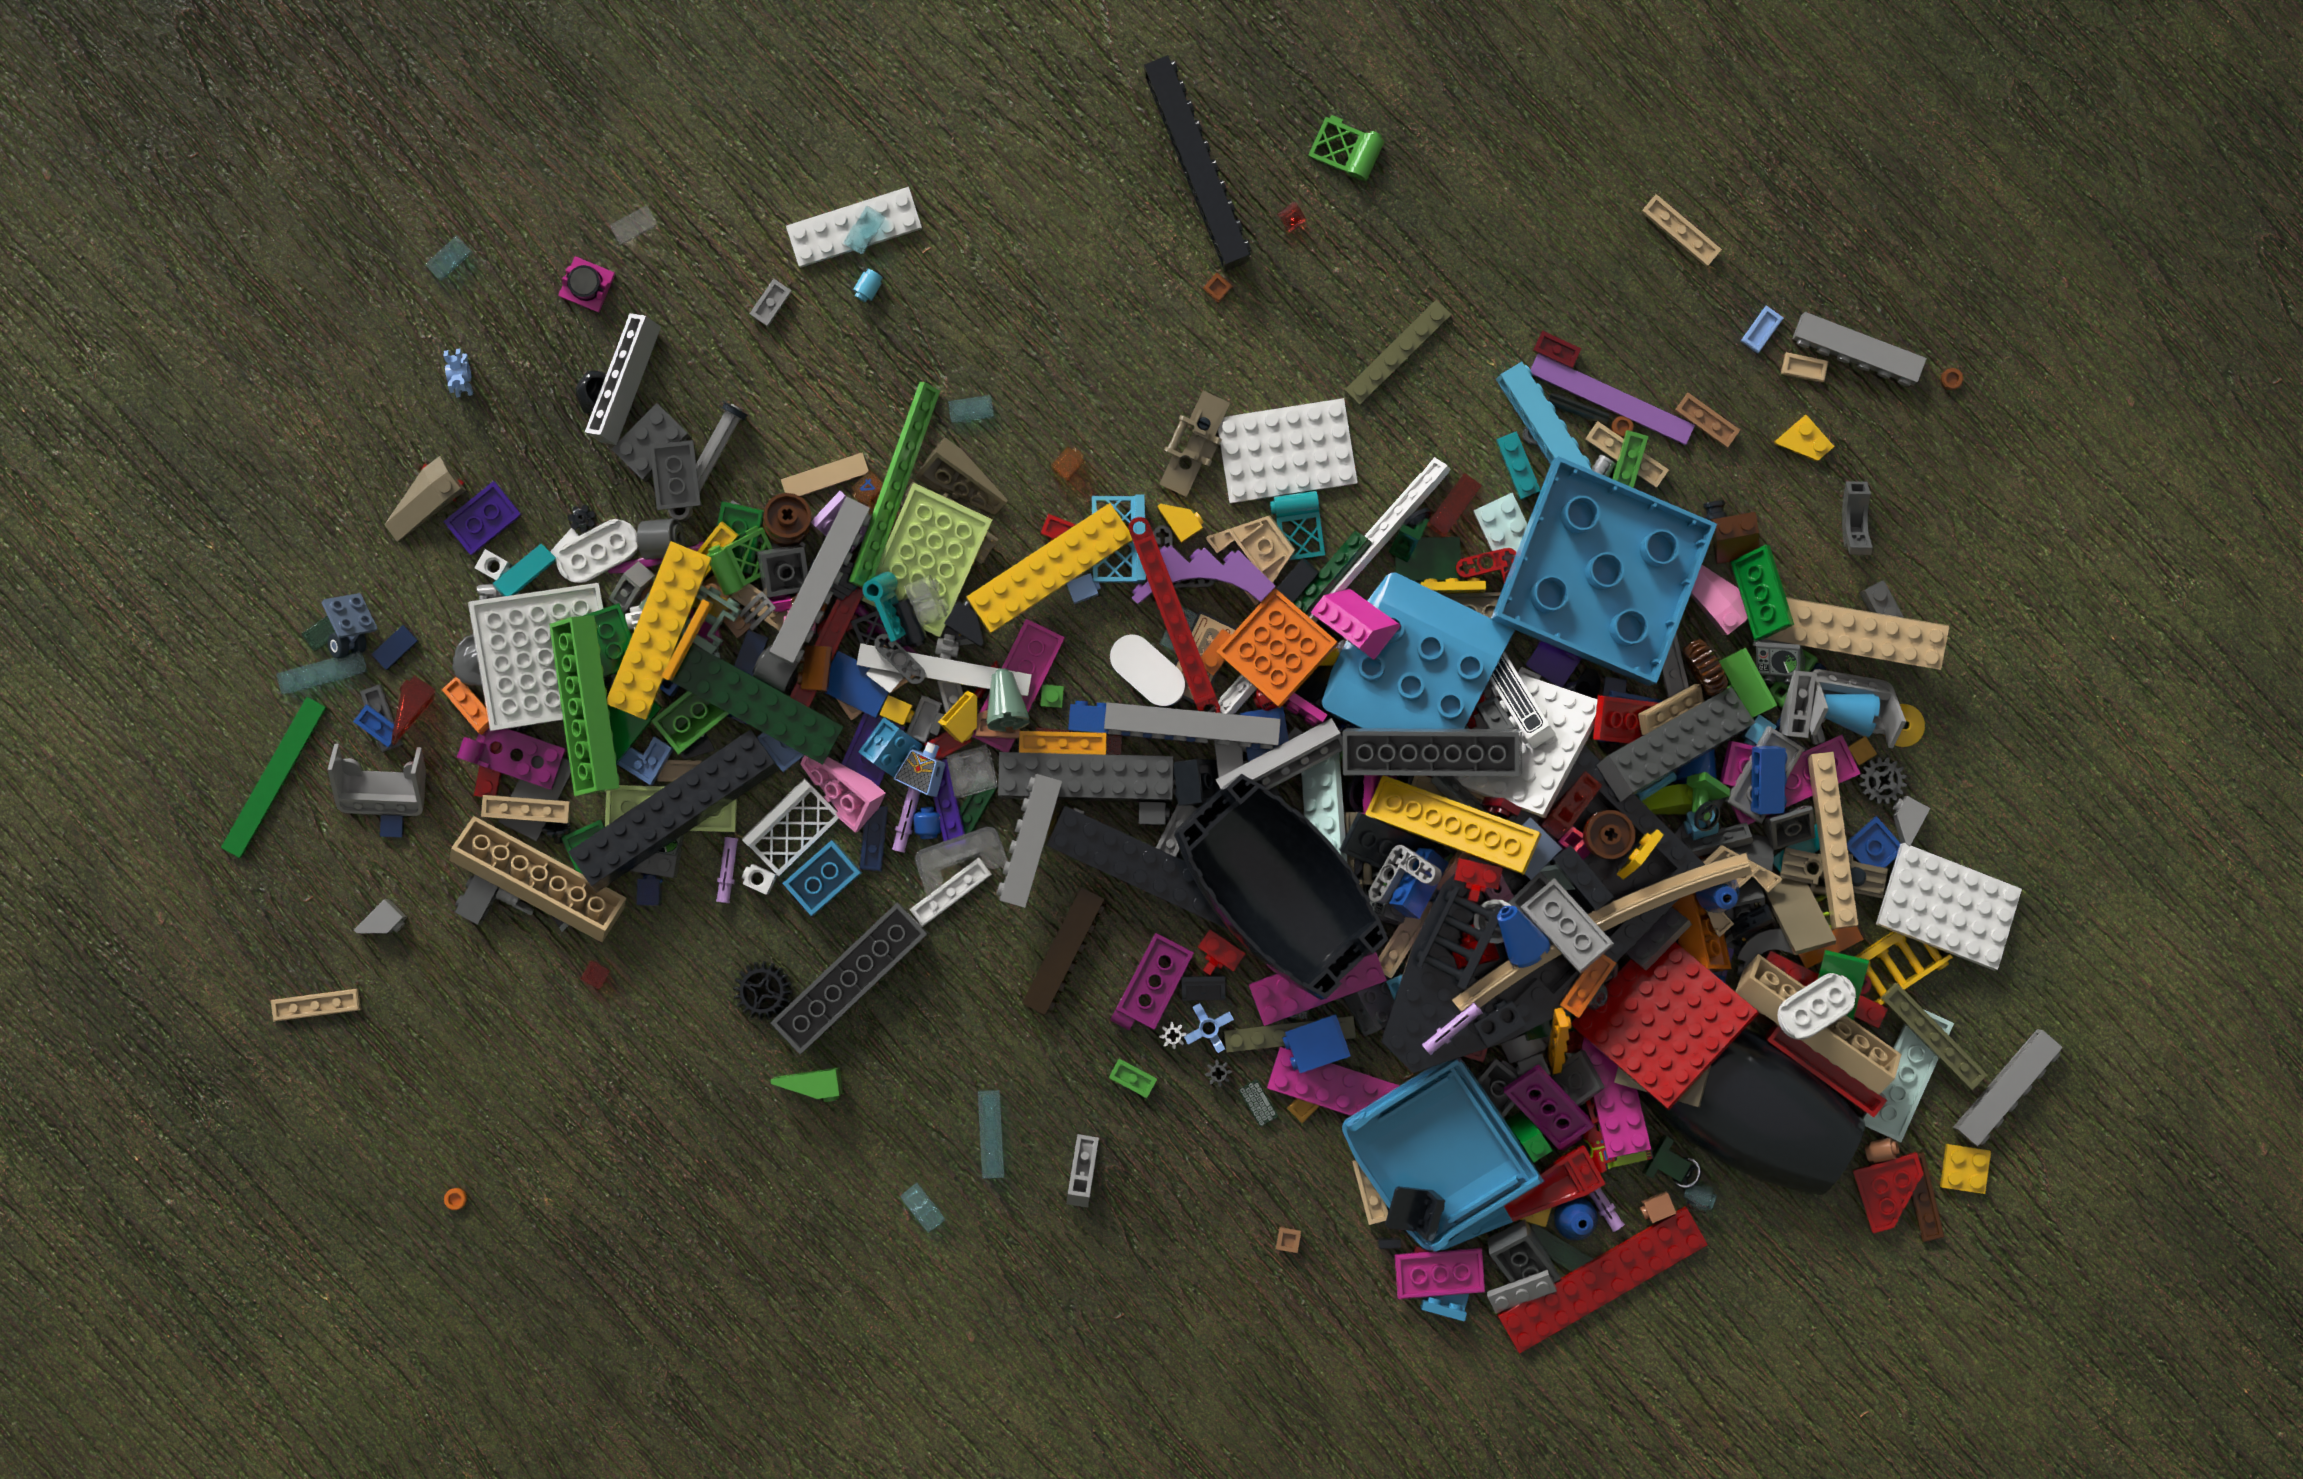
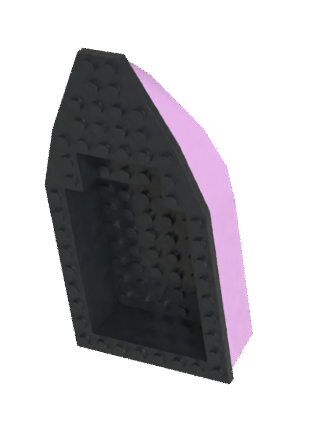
M1585 745L1546 818L1521 810L1518 816L1511 815L1507 819L1513 823L1523 825L1531 817L1559 845L1558 841L1572 826L1583 833L1586 821L1593 814L1605 810H1614L1625 814L1632 821L1635 829V841L1631 849L1624 856L1616 859H1601L1591 853L1584 859V862L1613 895V898L1605 905L1642 888L1705 865L1638 797L1633 795L1620 802L1596 766L1601 761ZM1658 829L1664 834L1643 864L1623 880L1617 873L1629 860L1628 856L1635 848L1638 849L1640 847L1639 841L1646 833L1652 834ZM1605 831V835L1610 839L1612 836L1611 832ZM1471 855L1467 859L1503 868L1502 876L1514 896L1530 881L1525 874H1520ZM1550 860V866L1555 865L1552 860ZM1455 873L1442 885L1411 948L1381 1040L1412 1073L1507 1042L1552 1019L1554 1009L1563 1008L1560 1006V1003L1580 976V973L1563 954L1557 956L1480 1007L1482 1012L1487 1011V1013L1495 1010L1494 1005L1500 1001H1513L1526 1023L1525 1026L1486 1047L1472 1024L1476 1021L1474 1019L1451 1038V1042L1445 1043L1430 1055L1422 1044L1435 1035L1439 1027L1443 1028L1461 1013L1452 1000L1465 990L1457 986L1459 982L1455 980V977L1424 963L1421 969L1417 967L1418 962L1415 959L1420 949L1425 950L1448 903L1444 900L1449 889L1454 890L1455 886L1459 887L1458 895L1468 899L1470 889L1465 888L1466 882L1454 880ZM1500 886L1498 890L1494 889V892L1499 893L1501 890ZM1575 889L1566 890L1587 914L1593 911ZM1480 891L1478 902L1474 903L1482 905L1488 901L1484 892ZM1678 899L1644 912L1604 931L1614 943V946L1605 952L1604 955L1617 962ZM1453 903L1448 915L1468 925H1472L1475 913ZM1446 923L1443 924L1438 934L1458 945H1461L1464 939L1460 930ZM1504 942L1494 943L1499 959L1479 964L1467 988L1509 960ZM1434 943L1429 955L1459 969L1452 951ZM1506 1010L1502 1013V1020L1504 1022H1510L1513 1019L1512 1011ZM1464 1017V1018H1463L1460 1022H1458L1454 1027H1456L1457 1025H1459V1024H1460L1462 1021H1464L1466 1018ZM1491 1021L1483 1024L1484 1033L1489 1034L1494 1030V1024ZM1451 1030L1447 1031L1443 1036H1441L1438 1040H1436V1042H1438L1440 1039H1442V1038H1443L1445 1035H1447Z

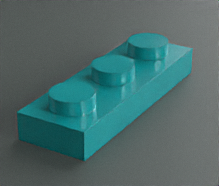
M1517 431L1496 439L1519 499L1521 500L1540 492L1541 490Z

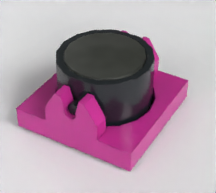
M575 256L571 266L566 268V275L562 278L563 285L558 296L599 313L615 277V272Z

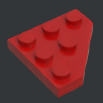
M1917 1152L1899 1156L1893 1160L1853 1169L1873 1233L1895 1227L1914 1189L1922 1178L1923 1170Z

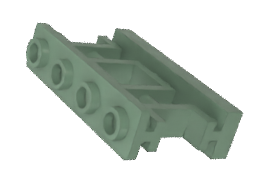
M701 585L696 598L701 601L702 599L707 600L713 605L714 603L707 599L709 595L732 610L731 614L723 610L718 618L708 613L704 621L712 625L707 636L714 640L713 643L697 634L693 643L710 654L715 655L720 644L723 642V639L715 635L716 631L725 617L736 622L742 610L738 608L740 604L729 598L726 601L720 597L722 592L712 586L708 589ZM649 593L647 594L645 600H643L639 605V608L642 610L645 606ZM690 618L687 619V622L681 634L682 636L684 635L687 627L691 622Z

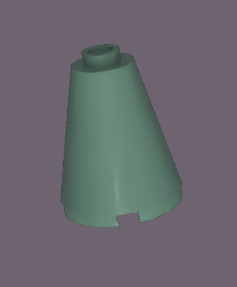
M1004 668L996 670L991 676L986 720L988 729L1006 731L1005 727L1013 726V730H1017L1027 726L1030 723V716L1014 674Z

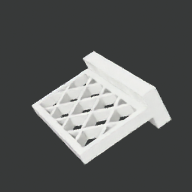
M804 778L742 838V841L780 876L839 817L836 815L837 811ZM810 792L817 797V806H804V798ZM802 800V806H796ZM820 801H821L826 807L820 806ZM792 809H802L801 821H788L789 812ZM804 809H817V822L804 821ZM819 809L830 810L834 817L829 822H819ZM776 824H786V836H773V827ZM788 824H801V837L788 836ZM804 824L817 825V833L813 837H804ZM761 839H770V851H760L755 845ZM773 839H786V852H773ZM788 840H801V849L797 852H788ZM804 840H809V841L803 846ZM764 854L770 855V860ZM772 855H785V864L780 869L772 863Z

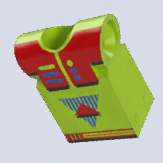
M1599 1123L1594 1124L1593 1128L1582 1134L1583 1140L1590 1146L1589 1155L1600 1174L1612 1167L1654 1158L1651 1149L1607 1159Z

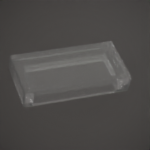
M648 205L609 226L619 244L623 245L658 226V223Z

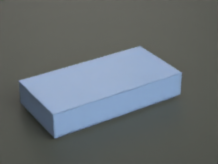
M1765 306L1740 342L1758 354L1783 320V317L1768 306Z

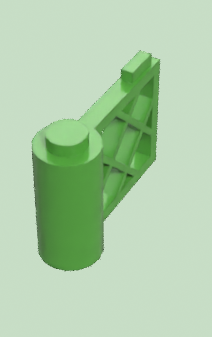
M1333 115L1330 118L1325 117L1308 157L1346 172L1358 180L1367 181L1384 144L1382 135L1375 131L1370 133L1359 131L1342 124L1343 119ZM1328 124L1337 127L1339 134L1327 139L1325 130ZM1351 133L1358 136L1355 144L1346 146L1344 136ZM1341 138L1344 148L1332 152L1329 142ZM1327 143L1330 154L1325 156L1315 154L1318 146ZM1346 152L1348 155L1346 165L1337 163L1334 156Z
M754 526L745 531L746 536L724 547L716 545L708 549L709 553L706 556L712 558L710 567L723 595L735 593L742 589L743 586L761 577L760 571L758 572V569H760L758 558L756 564L747 562L746 559L750 549L754 551H763L765 548L767 550L773 549L764 528ZM758 535L763 540L760 550L751 547L753 538ZM739 545L746 547L742 560L736 558L732 551L733 548ZM748 564L753 566L754 570L752 576L745 579L742 571L744 565Z

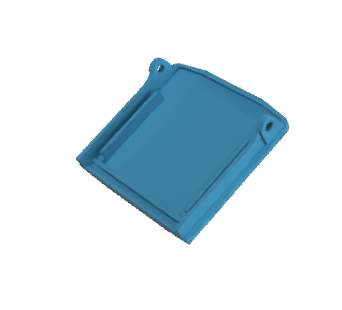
M1390 573L1380 583L1368 599V602L1401 626L1375 660L1346 641L1331 670L1322 699L1323 708L1335 718L1349 722L1359 728L1465 729L1515 630L1493 621L1491 618L1398 573Z
M1460 1057L1427 1068L1347 1118L1342 1125V1131L1355 1160L1388 1208H1390L1394 1191L1398 1186L1434 1190L1445 1200V1208L1441 1214L1439 1229L1434 1241L1425 1240L1416 1231L1406 1230L1422 1248L1432 1250L1433 1252L1445 1247L1452 1237L1543 1182V1178L1528 1154Z

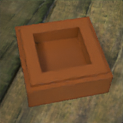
M1216 272L1203 287V291L1217 303H1220L1233 286Z

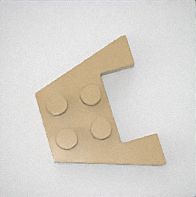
M1270 515L1206 537L1216 553L1221 552L1232 542L1236 541L1251 563L1272 583L1295 552V548ZM1246 592V594H1247V595L1249 596V598L1252 600V602L1254 603V605H1257V604L1260 603V602H1259L1257 599H1255L1252 595H1250L1248 592Z
M1721 845L1703 863L1707 865L1739 854ZM1749 859L1752 875L1736 879L1740 888L1753 877L1766 892H1769L1782 880L1780 876ZM1705 910L1715 933L1719 937L1734 924L1724 912L1712 913Z

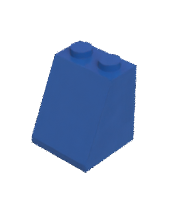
M1336 1014L1286 1031V1036L1282 1038L1286 1050L1291 1049L1293 1057L1290 1058L1293 1070L1298 1069L1299 1073L1351 1056Z

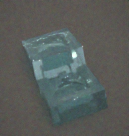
M866 206L843 244L862 255L875 237L886 216Z
M915 1183L900 1196L928 1233L946 1220L918 1183Z

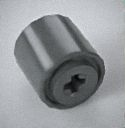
M678 519L642 521L638 526L637 544L641 556L646 560L664 558L670 541L685 546L684 530Z
M769 646L760 654L753 668V677L786 694L796 678L801 663L796 661L794 666L771 656L769 651L772 646Z

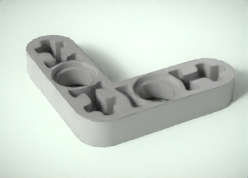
M1397 845L1390 852L1370 887L1369 898L1379 904L1388 902L1405 871L1419 881L1435 886L1441 880V870L1411 849ZM1419 860V867L1413 871V863ZM1393 869L1394 875L1392 879L1388 880L1387 874ZM1426 870L1432 874L1431 878L1424 873Z

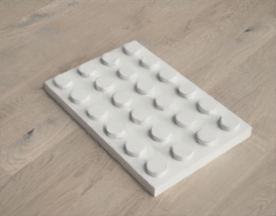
M1344 398L1227 416L1223 418L1220 424L1218 434L1219 438L1222 439L1220 447L1229 504L1357 484Z
M1902 843L1898 850L1876 925L1995 971L1999 968L2022 889Z

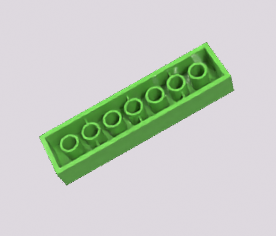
M594 615L576 616L551 623L549 626L574 796L598 794L619 789L620 778L616 767V753L613 747V732L610 726V711L607 706V690L603 679L604 669L601 665V648L597 638Z

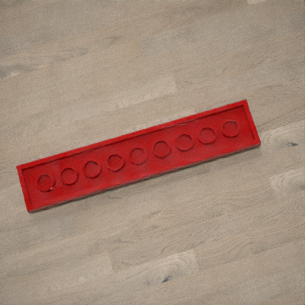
M1684 1206L1677 1210L1676 1214L1658 1221L1561 1277L1560 1280L1554 1282L1556 1292L1528 1302L1525 1301L1515 1307L1504 1310L1497 1314L1520 1354L1708 1244L1688 1208Z

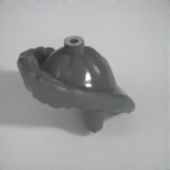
M472 634L463 638L458 644L455 656L453 657L452 668L455 676L462 683L471 686H482L474 635Z

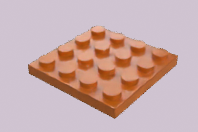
M1274 588L1216 652L1275 705L1281 708L1339 643Z

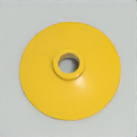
M1900 704L1905 720L1908 723V728L1902 729L1895 746L1908 747L1917 743L1923 736L1925 721L1917 708L1908 704Z

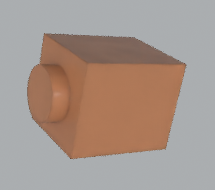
M1666 1191L1641 1201L1643 1207H1640L1644 1219H1648L1651 1223L1676 1214L1670 1196Z

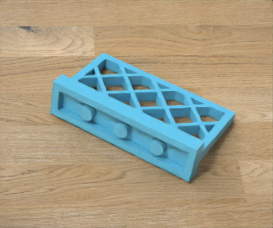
M1144 495L1091 497L1092 514L1098 511L1096 502H1106L1107 504L1111 503L1122 518V521H1125L1127 524L1130 523V520L1127 518L1129 515L1131 520L1135 517L1145 518ZM1120 502H1130V511L1125 516L1116 508ZM1140 521L1136 522L1133 526L1134 532L1137 534L1144 533L1145 524ZM1133 541L1128 543L1131 547V553L1126 558L1119 551L1114 552L1123 560L1115 569L1106 561L1109 556L1098 565L1093 566V582L1145 583L1146 574ZM1104 563L1112 572L1107 577H1098V568ZM1126 563L1131 568L1132 577H1123L1117 570Z

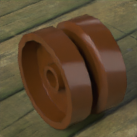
M782 493L771 498L764 508L763 528L768 539L780 547L798 545L806 539L809 534L811 511L807 502L802 497L793 493Z
M1605 810L1593 814L1586 821L1583 828V841L1585 847L1592 855L1601 859H1616L1624 856L1631 849L1635 841V829L1632 821L1625 814L1614 810ZM1605 831L1611 832L1612 836L1610 839L1605 835Z

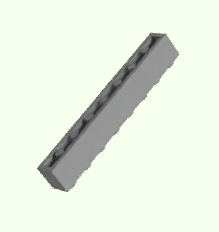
M846 496L769 651L771 656L794 666L796 661H801L805 652L802 650L804 643L811 641L815 632L811 629L815 622L819 624L824 614L821 609L824 603L829 604L834 594L831 589L834 584H839L843 573L840 571L843 565H848L852 558L851 548L853 545H858L862 534L859 532L862 526L867 527L872 517L869 514V507Z
M1107 702L1104 729L1108 730V734L1121 735L1122 731L1130 732V736L1143 737V733L1152 734V738L1165 739V735L1174 736L1173 740L1186 741L1187 737L1195 738V742L1208 743V739L1217 740L1219 745H1230L1231 741L1239 742L1238 746L1251 747L1252 744H1260L1262 749H1273V746H1278L1281 719Z

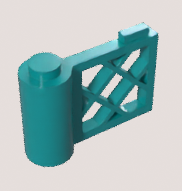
M1317 491L1274 497V501L1270 502L1271 514H1276L1277 525L1283 532L1282 522L1291 521L1297 525L1290 536L1283 532L1289 541H1293L1300 547L1297 553L1292 555L1289 560L1325 555ZM1315 517L1316 528L1310 533L1301 525L1307 518ZM1303 519V520L1300 522V524H1298L1297 522L1294 521V520ZM1299 528L1309 534L1303 545L1292 539ZM1316 531L1318 533V538L1314 536V533ZM1311 537L1319 542L1320 551L1310 552L1304 548ZM1302 549L1307 552L1304 554H1299L1302 551Z
M887 571L865 582L862 590L868 600L874 601L888 637L893 642L906 635L900 625V618L895 615L896 609L892 606L894 603H899L894 591L897 588L898 581L893 573Z

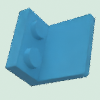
M883 717L861 747L859 753L886 773L895 777L912 749L919 751L923 745Z
M1469 1294L1422 1297L1420 1307L1424 1311L1465 1322L1467 1314L1465 1307Z

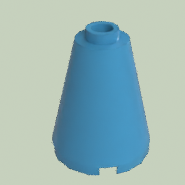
M1824 694L1828 706V711L1824 718L1861 736L1869 737L1873 733L1876 723L1872 722L1875 716H1879L1880 710L1879 696L1874 694Z

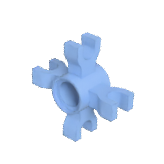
M456 349V356H450L448 350L444 351V359L449 364L445 366L449 392L454 393L455 389L456 398L461 397V390L467 391L468 396L473 395L472 386L468 383L471 381V370L467 353L462 355L461 349Z
M1200 1003L1193 1006L1200 1024L1198 1029L1184 1036L1187 1044L1205 1037L1210 1038L1217 1053L1225 1050L1217 1033L1219 1027L1234 1020L1230 1011L1214 1020L1213 1018H1208ZM1206 1022H1212L1215 1025L1213 1033H1204L1202 1027Z

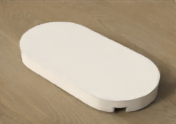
M617 519L609 520L561 547L557 557L559 572L564 578L575 583L587 582L634 556L638 549L637 531L628 522Z
M1126 635L1114 643L1110 653L1113 668L1151 703L1157 706H1170L1182 698L1185 692L1184 675L1147 640L1138 635Z
M1829 973L1820 977L1782 1002L1778 1010V1022L1785 1034L1794 1039L1804 1040L1810 1038L1853 1009L1856 998L1855 988L1851 981L1842 975Z

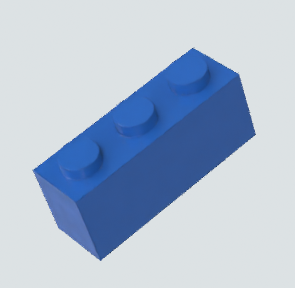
M1779 746L1752 747L1751 812L1758 814L1784 813L1787 804L1785 796V785L1787 784L1785 764L1788 759L1786 748Z
M1418 848L1415 852L1438 867L1443 875L1449 863L1434 850ZM1419 860L1413 863V871L1419 867ZM1426 870L1424 872L1425 874L1430 876V878L1432 877V874L1429 871ZM1405 871L1389 904L1405 917L1420 919L1437 885H1427Z

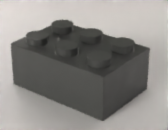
M656 403L611 450L642 480L647 482L653 476L649 445L687 441L691 436Z

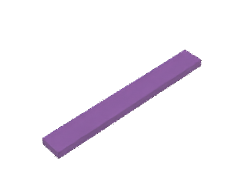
M1539 353L1530 369L1534 377L1619 416H1625L1633 422L1683 445L1687 444L1695 426L1690 422Z

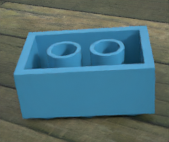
M831 840L784 881L783 885L811 916H814L860 876L862 872L834 840Z

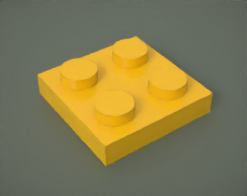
M1946 1144L1940 1187L1985 1194L1991 1151Z

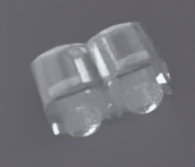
M931 575L906 584L907 596L921 626L947 616L949 607L945 598L941 599L938 593L940 586L936 578L933 579Z

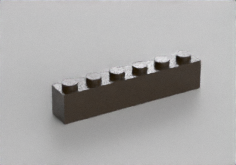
M1083 887L1080 888L1022 1004L1046 1015L1047 1011L1052 1012L1057 1003L1054 1000L1056 993H1062L1067 983L1063 980L1067 972L1072 973L1077 963L1073 961L1076 954L1081 955L1087 944L1083 941L1086 934H1092L1096 923L1093 922L1096 915L1101 916L1107 905L1103 903L1105 898Z

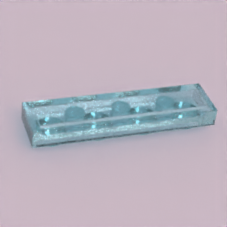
M357 651L343 658L324 660L276 673L281 694L285 695L366 673L367 669L362 652Z
M1000 1090L978 1091L982 1179L1004 1178Z

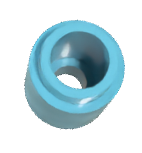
M867 269L866 273L863 272L853 289L856 293L855 297L863 302L867 300L872 301L882 284L881 280L883 277L875 271Z

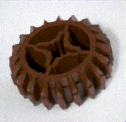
M1698 639L1683 647L1686 664L1697 683L1701 684L1703 691L1709 696L1723 692L1728 685L1727 677L1718 658H1716L1706 642Z

